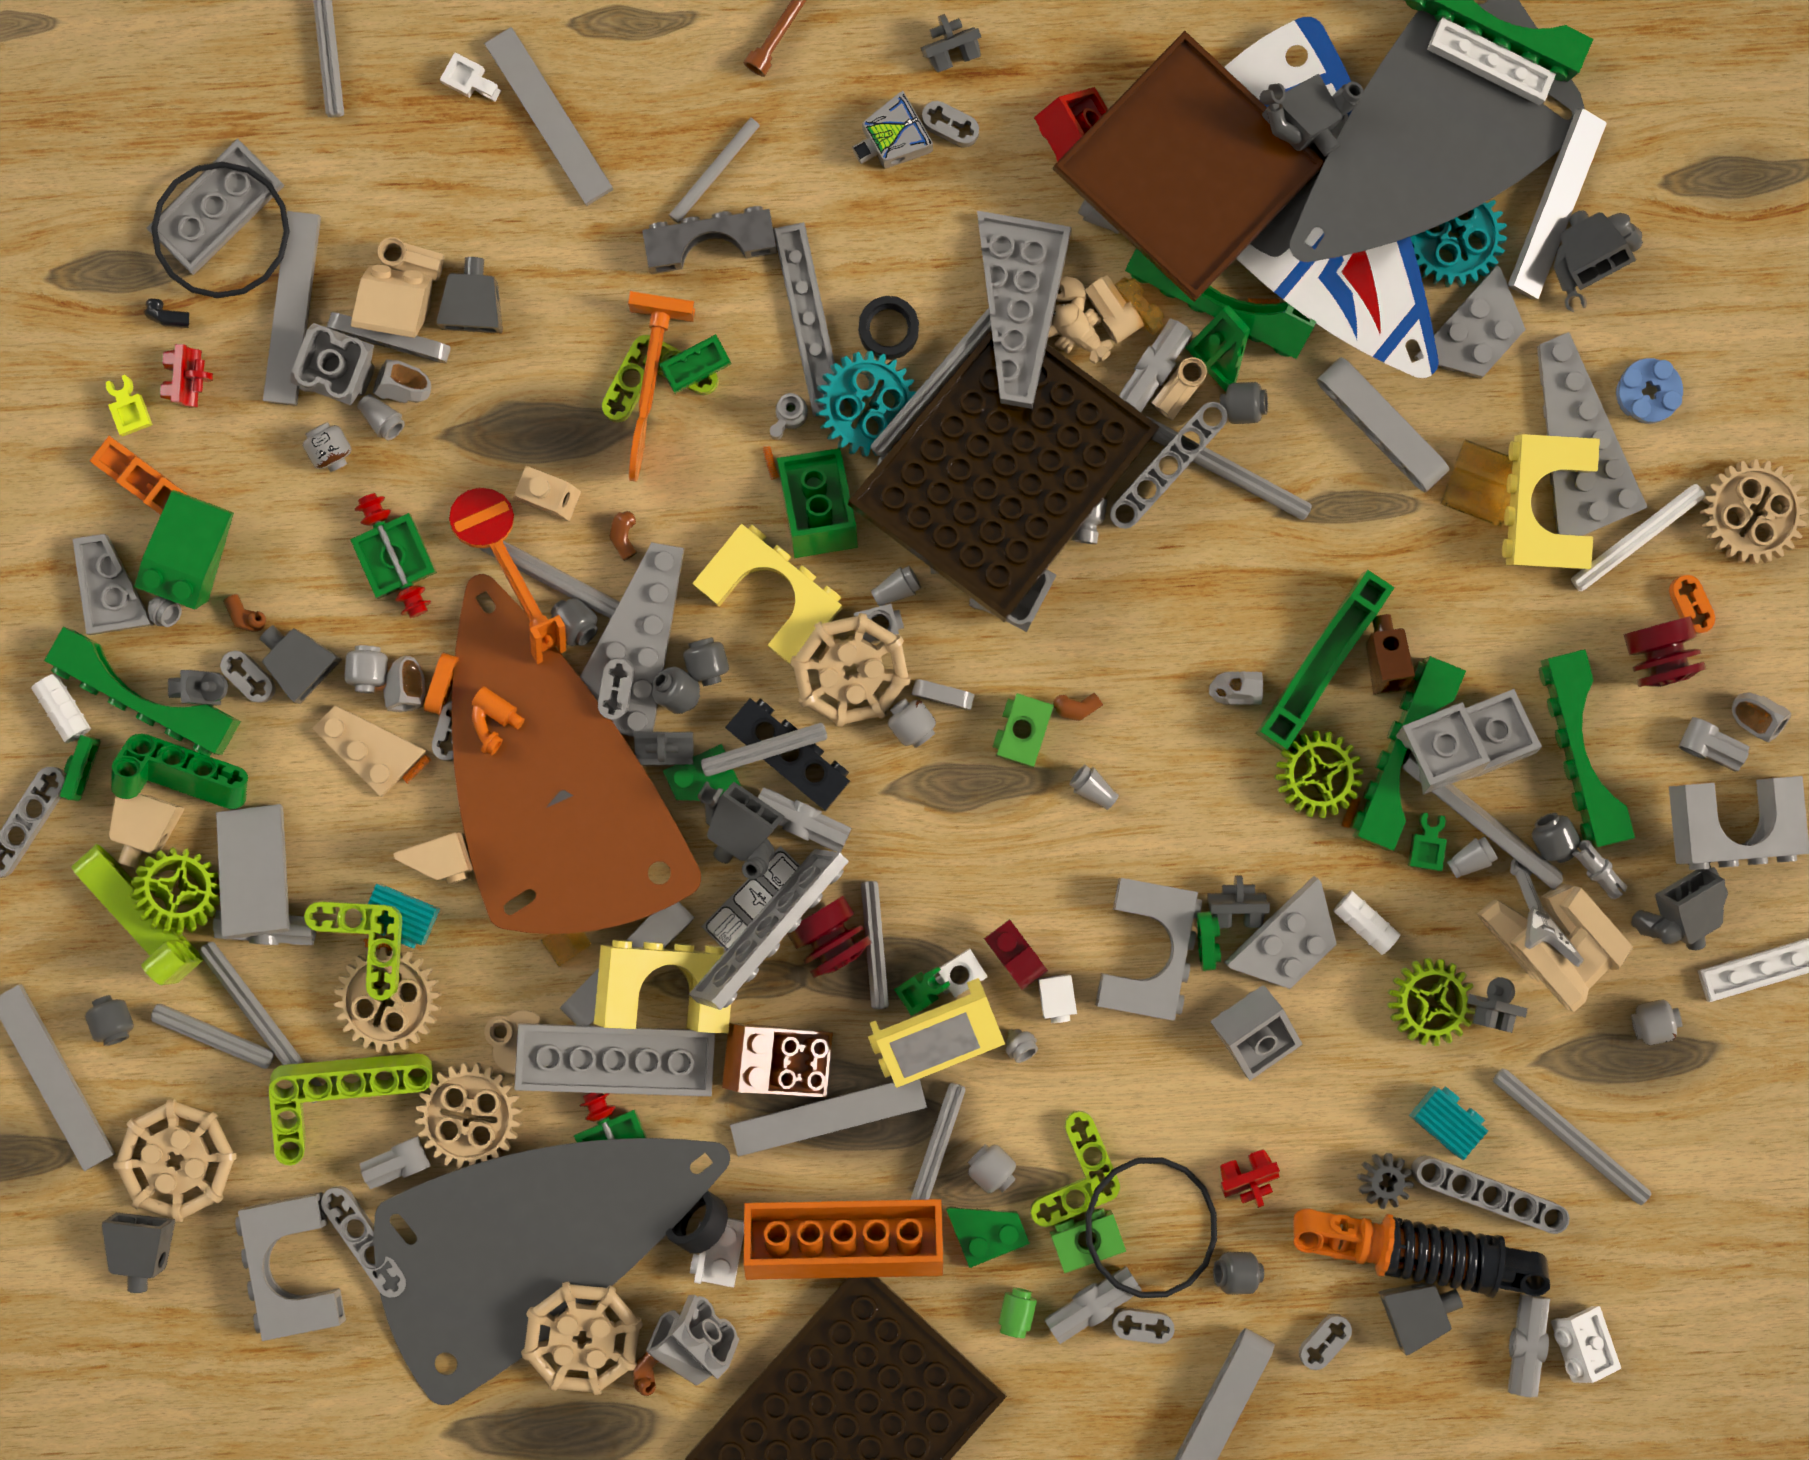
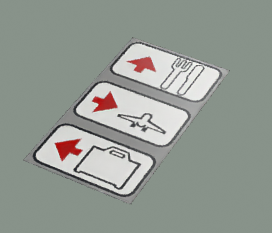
M780 846L775 851L774 858L769 861L767 872L757 879H747L701 927L720 946L725 947L724 950L727 951L800 865Z

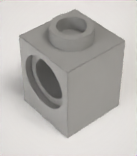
M892 604L854 613V617L858 616L859 613L867 614V618L870 620L877 616L885 617L889 622L887 630L895 635L899 634V629L904 628L900 610L893 611ZM866 632L863 635V639L872 644L881 642Z

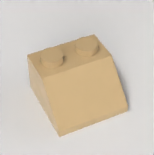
M386 265L369 266L360 280L351 319V327L415 338L431 312L433 277L425 276L415 270L405 272L391 270Z
M455 832L393 853L395 860L435 880H446L447 884H456L471 879L470 872L474 871L464 833Z

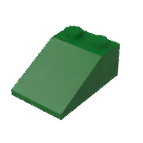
M836 448L777 458L794 558L858 548L854 512L848 506L850 493L841 449Z
M172 490L142 557L134 587L194 610L207 603L234 512Z

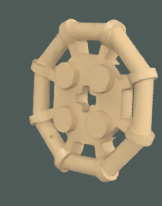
M859 613L858 616L827 623L820 621L815 624L814 631L797 655L792 656L790 665L794 667L800 695L798 701L801 706H807L833 721L837 727L876 717L882 719L887 716L886 711L904 686L910 684L911 676L907 672L902 647L904 640L901 635L893 634L867 618V614ZM854 630V635L849 636V639L840 641V638L834 639L832 636L833 634ZM864 633L870 634L880 640L881 643L877 646L863 639ZM824 641L827 646L818 659L811 657L821 642ZM891 653L894 670L884 669L882 655ZM857 664L856 669L858 672L855 675H845V670L843 669L845 665ZM808 669L818 670L820 683L811 687ZM883 680L891 682L878 700L874 692ZM823 693H827L839 700L837 709L819 699V697ZM864 699H867L870 706L847 710V703L859 704Z
M168 1099L166 1104L136 1119L131 1118L126 1123L128 1128L117 1161L113 1162V1167L118 1170L133 1201L132 1206L136 1210L141 1208L175 1219L176 1223L183 1222L185 1217L215 1202L220 1203L224 1198L222 1193L233 1161L237 1159V1154L232 1151L217 1120L218 1115L215 1112L208 1113L178 1103L176 1099ZM179 1117L199 1123L200 1125L196 1131L184 1129V1127L179 1126ZM165 1118L168 1120L169 1127L156 1134H153L147 1128ZM206 1132H209L218 1151L217 1153H210L203 1138ZM138 1137L146 1140V1145L141 1151V1159H131ZM172 1151L175 1155L181 1154L184 1158L180 1162V1169H176L175 1166H170L168 1163L170 1159L169 1154ZM211 1162H219L213 1182L210 1183L205 1180L207 1168ZM141 1167L149 1183L144 1190H142L132 1170L133 1168ZM196 1186L203 1191L204 1194L185 1203L184 1192ZM156 1190L164 1194L168 1193L173 1195V1203L169 1204L151 1198Z
M568 1281L562 1283L561 1288L537 1306L528 1309L526 1313L528 1324L525 1347L521 1354L523 1359L528 1360L549 1384L550 1390L554 1392L557 1389L592 1392L594 1395L602 1394L604 1388L627 1371L634 1370L637 1366L635 1359L639 1330L643 1326L642 1320L636 1317L616 1294V1288L610 1285L607 1288L574 1285ZM576 1298L598 1300L597 1305L576 1303ZM566 1301L568 1307L565 1308L562 1314L552 1316L549 1313ZM610 1306L621 1320L615 1323L612 1319L610 1321L605 1315L604 1310ZM541 1325L550 1327L548 1341L538 1342ZM580 1331H586V1336L591 1339L584 1344H580L577 1340L573 1339V1336H579ZM626 1333L624 1350L614 1347L616 1334ZM548 1352L553 1355L554 1361L559 1364L556 1371L553 1370L542 1355ZM609 1358L617 1362L598 1376L597 1369L603 1367ZM567 1370L588 1371L589 1379L566 1377L565 1375Z

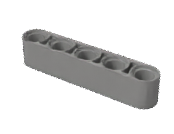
M1342 357L1337 359L1317 379L1320 388L1418 489L1427 492L1450 470L1443 458L1346 359Z
M1209 402L1203 405L1114 503L1110 516L1116 526L1126 529L1135 525L1224 427L1227 422V412L1223 405L1217 402ZM1215 407L1221 412V421L1216 426H1209L1204 422L1203 413L1207 408ZM1189 431L1195 432L1200 439L1198 447L1191 451L1184 449L1181 444L1183 434ZM1173 456L1177 460L1178 468L1176 472L1167 475L1160 471L1159 462L1163 457ZM1144 480H1150L1156 485V493L1149 499L1140 497L1137 492L1139 483ZM1123 504L1130 505L1135 513L1133 519L1127 523L1120 522L1115 514L1116 509Z
M678 902L650 915L626 941H632V947H643L644 942L663 943V949H665L695 917ZM599 968L560 1007L576 1025L589 1026L594 1021Z
M1419 1156L1412 1163L1413 1178L1427 1188L1548 1233H1561L1569 1225L1570 1218L1566 1209L1545 1198L1431 1156ZM1433 1163L1436 1169L1435 1175L1429 1180H1424L1421 1175L1422 1168L1426 1164ZM1458 1175H1464L1466 1178L1465 1187L1460 1191H1454L1452 1187L1453 1179ZM1494 1186L1497 1192L1496 1197L1493 1201L1487 1203L1483 1199V1192L1486 1188ZM1523 1197L1527 1201V1208L1524 1212L1516 1214L1514 1203ZM1555 1209L1558 1214L1556 1222L1552 1225H1546L1544 1220L1545 1214L1549 1210Z
M1247 1328L1240 1332L1174 1460L1218 1459L1273 1353L1275 1346L1273 1342Z

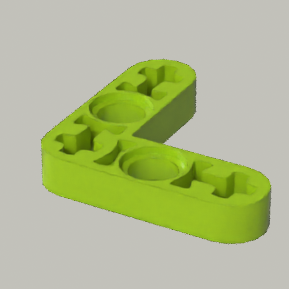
M641 335L633 342L603 399L602 410L610 421L617 423L628 419L640 398L644 370L638 364L630 362L633 358L639 362L642 356L639 347L641 345L645 347L648 345L650 335ZM663 342L659 364L682 351ZM647 356L645 357V359H644V361H643V365H644V366H645V364H646V358H647ZM659 365L658 374H660V375H662V376L665 377V375H664V373H663V371H662V369H661V367H660V365ZM629 370H635L641 375L640 383L635 387H627L623 383V376ZM717 373L709 376V379L712 381L710 385L704 384L701 388L698 387L699 382L687 389L700 395L711 394L718 385ZM617 387H620L628 394H634L631 399L625 395L622 401V405L625 408L624 412L617 411L615 415L611 414L610 402L617 403L621 396V393L616 391Z
M323 901L309 905L305 911L304 918L307 926L314 931L369 934L366 990L369 996L375 1000L381 1001L393 997L397 992L399 984L402 915L400 911L394 906L381 904ZM320 907H322L325 914H337L335 907H339L340 910L337 916L339 927H334L336 920H324L322 926H320L319 921L313 919V913L319 912ZM350 909H357L362 915V921L356 928L348 926L345 922V914ZM385 910L388 911L389 917H394V923L387 926V934L394 933V940L390 938L376 939V933H384V924L378 922V917L383 916ZM381 943L388 944L393 950L392 958L387 962L378 960L375 954L377 946ZM374 966L380 968L392 966V972L386 971L384 974V981L390 983V989L384 990L383 995L380 994V989L374 988V982L381 979V971L374 972Z
M1074 1111L1065 1120L1066 1133L1085 1178L1034 1200L1030 1212L1032 1219L1039 1226H1053L1086 1212L1094 1190L1100 1184L1097 1174L1090 1177L1089 1172L1098 1171L1107 1164L1109 1170L1102 1171L1104 1177H1106L1114 1169L1091 1116L1085 1111ZM1076 1117H1079L1082 1121H1088L1089 1125L1084 1127L1087 1137L1090 1138L1094 1134L1096 1140L1086 1141L1080 1147H1077L1076 1141L1083 1140L1077 1130L1071 1131V1127L1075 1125L1074 1119ZM1089 1147H1097L1101 1151V1160L1095 1165H1089L1083 1159V1153ZM1117 1175L1112 1179L1114 1185L1110 1187L1111 1193L1105 1195L1101 1191L1095 1207L1117 1197L1120 1191ZM1075 1189L1080 1190L1085 1198L1083 1204L1077 1208L1070 1207L1066 1203L1068 1192ZM1060 1195L1061 1204L1067 1211L1066 1213L1060 1215V1209L1058 1208L1050 1212L1051 1218L1049 1220H1045L1043 1216L1037 1217L1036 1213L1040 1211V1204L1045 1203L1047 1207L1057 1204L1054 1197Z

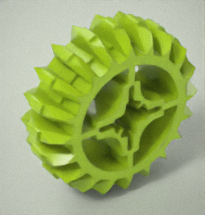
M1313 731L1311 742L1306 733L1301 734V746L1294 740L1290 745L1294 751L1293 753L1288 750H1282L1280 753L1284 758L1288 759L1287 763L1276 762V767L1285 769V774L1275 775V780L1285 779L1286 785L1278 788V792L1283 793L1289 790L1291 794L1285 798L1284 802L1290 804L1296 799L1298 802L1294 807L1295 812H1300L1304 806H1307V817H1312L1315 808H1317L1319 818H1325L1327 814L1326 807H1328L1332 815H1337L1339 813L1337 803L1344 809L1350 806L1349 802L1344 798L1345 796L1351 799L1358 797V794L1351 790V786L1362 787L1363 784L1360 780H1354V775L1363 774V769H1353L1352 763H1357L1361 760L1360 756L1349 758L1348 754L1353 751L1354 747L1353 745H1348L1341 749L1340 747L1344 742L1342 736L1338 737L1334 743H1331L1332 732H1326L1322 741L1319 731ZM1314 748L1329 750L1340 761L1326 764L1319 755H1316ZM1305 753L1307 757L1305 759L1307 770L1302 776L1294 779L1295 764L1298 758ZM1316 765L1319 766V770L1333 768L1332 771L1327 772L1322 777V784L1319 783V779L1305 781L1306 778L1311 777L1316 772ZM1343 770V784L1338 793L1333 796L1332 777ZM1308 784L1313 785L1319 794H1322L1324 801L1309 799L1298 788Z
M173 847L170 849L168 857L162 850L157 851L156 860L148 856L144 862L145 866H138L136 870L138 876L133 877L131 882L135 889L131 890L130 897L137 900L133 905L134 910H144L140 916L141 921H146L149 918L153 919L150 926L152 929H156L158 924L164 925V934H168L171 927H175V932L179 936L183 933L184 926L191 933L196 930V923L205 926L208 921L207 916L213 917L216 912L214 906L220 903V897L216 895L220 893V885L214 883L218 879V872L208 873L212 866L211 862H205L201 865L199 863L202 857L200 853L196 854L194 859L188 857V848L183 850L182 855H177V851ZM176 870L175 875L170 878L160 877L159 880L153 879L164 871ZM186 874L191 875L198 882L201 890L198 889V886L191 884L187 880ZM177 880H179L178 888L180 889V894L177 895L175 903H173L174 894H172V890ZM151 893H154L155 897L165 902L166 910L153 900ZM193 902L199 904L188 912L176 913L180 905H192Z
M1425 958L1423 969L1418 961H1413L1412 968L1414 973L1403 967L1401 973L1406 979L1403 981L1395 977L1393 982L1400 986L1398 991L1393 989L1388 991L1389 995L1397 997V1002H1389L1387 1004L1388 1008H1398V1012L1392 1014L1390 1018L1392 1021L1403 1020L1398 1025L1397 1030L1404 1032L1410 1028L1407 1039L1411 1041L1416 1039L1419 1034V1044L1426 1045L1430 1037L1432 1045L1439 1046L1441 1035L1446 1043H1451V1031L1461 1037L1463 1031L1460 1029L1459 1024L1461 1023L1468 1027L1471 1025L1470 1020L1464 1017L1466 1013L1475 1014L1474 1008L1467 1007L1469 995H1466V992L1474 986L1472 983L1461 984L1467 974L1459 972L1454 976L1457 965L1453 963L1449 964L1445 969V960L1438 959L1434 967L1432 959ZM1429 975L1441 976L1439 981L1434 983L1428 990L1414 986L1423 977ZM1449 983L1456 995L1455 1010L1446 1001ZM1435 993L1436 996L1434 1000L1438 1003L1439 1006L1444 1008V1010L1440 1008L1430 1007L1429 1011V1003L1426 1001L1425 998H1423L1419 994L1434 997ZM1409 994L1418 1003L1415 1021L1408 1010L1407 1000ZM1436 1014H1442L1450 1018L1440 1027L1432 1029L1423 1028L1426 1021L1430 1022L1431 1018Z

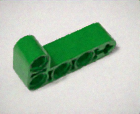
M141 733L131 736L112 763L111 790L115 796L122 799L136 797L146 782L151 781L228 809H237L246 802L248 775L244 769Z

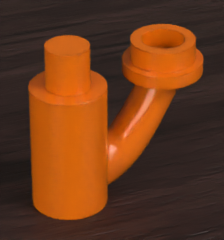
M485 686L477 692L472 701L473 724L483 744L481 752L492 756L501 746L503 739L495 731L490 734L485 720L486 715L504 727L510 724L517 730L522 726L525 719L516 713L517 707Z

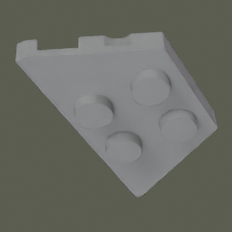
M1496 266L1434 335L1439 359L1438 366H1442V369L1464 372L1468 376L1481 379L1526 330L1499 266ZM1421 350L1413 358L1416 361L1424 358Z
M1313 876L1224 963L1233 970L1291 989L1337 945L1321 881Z

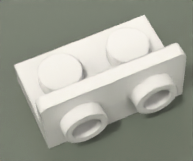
M728 1218L725 1231L719 1241L709 1250L699 1253V1255L693 1254L690 1273L696 1274L694 1283L701 1284V1282L729 1287L735 1286L744 1237L743 1220Z
M1591 1306L1568 1318H1556L1551 1321L1555 1340L1559 1344L1565 1361L1566 1371L1572 1382L1594 1383L1621 1369L1600 1306Z

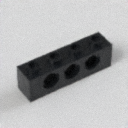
M749 698L725 727L746 746L762 741L756 735V730L762 723H769L774 727L773 737L798 730L786 719L780 723L772 717L771 714L775 710L761 698L757 702ZM815 743L799 748V756L792 762L783 760L781 754L763 759L824 811L828 810L850 783V780L846 778L849 771L835 760L831 765L821 757L824 751ZM812 764L821 765L824 769V777L819 782H810L806 777V770Z

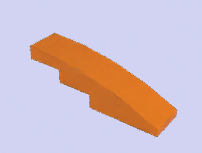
M110 435L89 460L160 515L172 490L189 495Z

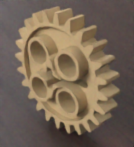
M1754 459L1750 461L1748 467L1744 461L1737 463L1736 469L1732 466L1725 468L1726 476L1720 473L1714 477L1718 485L1710 484L1706 487L1713 495L1706 496L1701 500L1709 505V508L1700 511L1701 515L1709 516V521L1702 524V527L1712 528L1713 530L1707 536V539L1717 538L1719 540L1715 547L1716 550L1724 547L1728 548L1726 558H1730L1738 553V563L1745 562L1748 556L1751 565L1759 563L1760 557L1764 563L1772 561V554L1776 558L1783 557L1784 551L1782 548L1788 551L1794 548V544L1790 539L1798 540L1802 538V535L1796 529L1807 526L1805 521L1799 519L1801 515L1809 513V510L1800 508L1799 503L1807 500V497H1797L1796 492L1800 490L1802 485L1791 486L1790 482L1794 475L1790 474L1782 477L1783 466H1779L1771 471V461H1766L1759 467L1758 460ZM1744 482L1749 483L1753 487L1754 494L1752 498L1744 495L1742 490ZM1765 487H1767L1769 489V492L1767 496L1761 501L1765 491ZM1772 499L1780 502L1782 507L1780 514L1772 511L1770 504ZM1755 505H1758L1755 510V513L1758 515V517L1753 518L1749 521V519L1753 515V510H1751L1750 508ZM1728 510L1734 511L1737 514L1738 523L1736 526L1728 522ZM1747 524L1744 536L1741 537L1739 533L1742 527ZM1757 526L1762 527L1766 533L1764 542L1759 541L1755 536V528Z
M381 947L377 959L387 962L392 958L393 951L389 955L387 948ZM408 951L403 957H400L399 973L402 977L399 981L397 992L391 997V1000L395 1001V1003L385 1008L379 1026H375L374 1022L381 1012L385 1000L373 999L366 990L367 961L362 956H357L355 959L358 967L347 965L345 968L350 976L338 978L345 987L334 991L337 995L343 996L342 1001L334 1003V1007L343 1008L344 1012L336 1018L337 1020L347 1019L348 1024L343 1028V1031L346 1032L351 1029L355 1031L352 1037L353 1042L363 1037V1048L365 1049L373 1042L378 1053L383 1050L385 1044H387L390 1053L395 1052L397 1043H399L403 1050L408 1049V1039L417 1044L420 1042L418 1032L425 1035L430 1033L429 1028L425 1025L426 1022H437V1019L431 1015V1011L440 1010L441 1006L433 1003V999L442 996V993L432 991V987L439 983V980H429L427 978L433 969L422 970L420 968L424 961L423 958L415 962L411 961L412 951ZM374 966V972L377 969L383 970L384 972H392V966L384 968ZM374 983V988L380 989V994L383 995L384 990L390 989V983H386L383 987H379ZM405 983H412L417 989V996L412 1001L404 998L402 994V988ZM362 999H368L373 1004L374 1010L369 1017L361 1014L359 1010V1004ZM393 1012L398 1013L403 1018V1026L400 1030H395L389 1025L388 1019Z
M467 1062L462 1063L459 1073L452 1065L448 1067L449 1077L443 1072H438L436 1075L439 1084L432 1081L429 1086L432 1092H422L419 1095L426 1101V1104L416 1106V1110L423 1112L424 1117L415 1120V1123L425 1125V1129L418 1133V1136H428L430 1139L425 1144V1149L435 1146L437 1149L433 1157L437 1158L445 1154V1165L450 1164L453 1159H457L458 1169L463 1168L466 1161H469L471 1166L477 1164L478 1159L481 1162L490 1160L489 1155L493 1158L502 1157L499 1148L506 1151L512 1148L507 1138L517 1139L519 1136L512 1130V1127L522 1125L521 1121L514 1119V1115L522 1112L523 1108L513 1107V1102L517 1101L520 1096H510L508 1093L514 1086L513 1083L503 1086L501 1082L505 1075L502 1073L496 1078L492 1077L493 1067H489L482 1073L480 1063H476L472 1071L469 1070ZM452 1088L459 1089L462 1092L463 1102L461 1105L456 1106L449 1101L448 1093ZM488 1093L495 1098L496 1105L492 1111L482 1108L480 1099L483 1094ZM471 1108V1114L492 1116L496 1117L498 1121L497 1123H492L483 1119H474L467 1123L466 1117L443 1115L441 1109L463 1113ZM445 1121H452L457 1125L458 1133L455 1138L447 1137L444 1134L443 1124ZM478 1126H484L489 1130L490 1139L487 1143H481L476 1139L475 1130Z

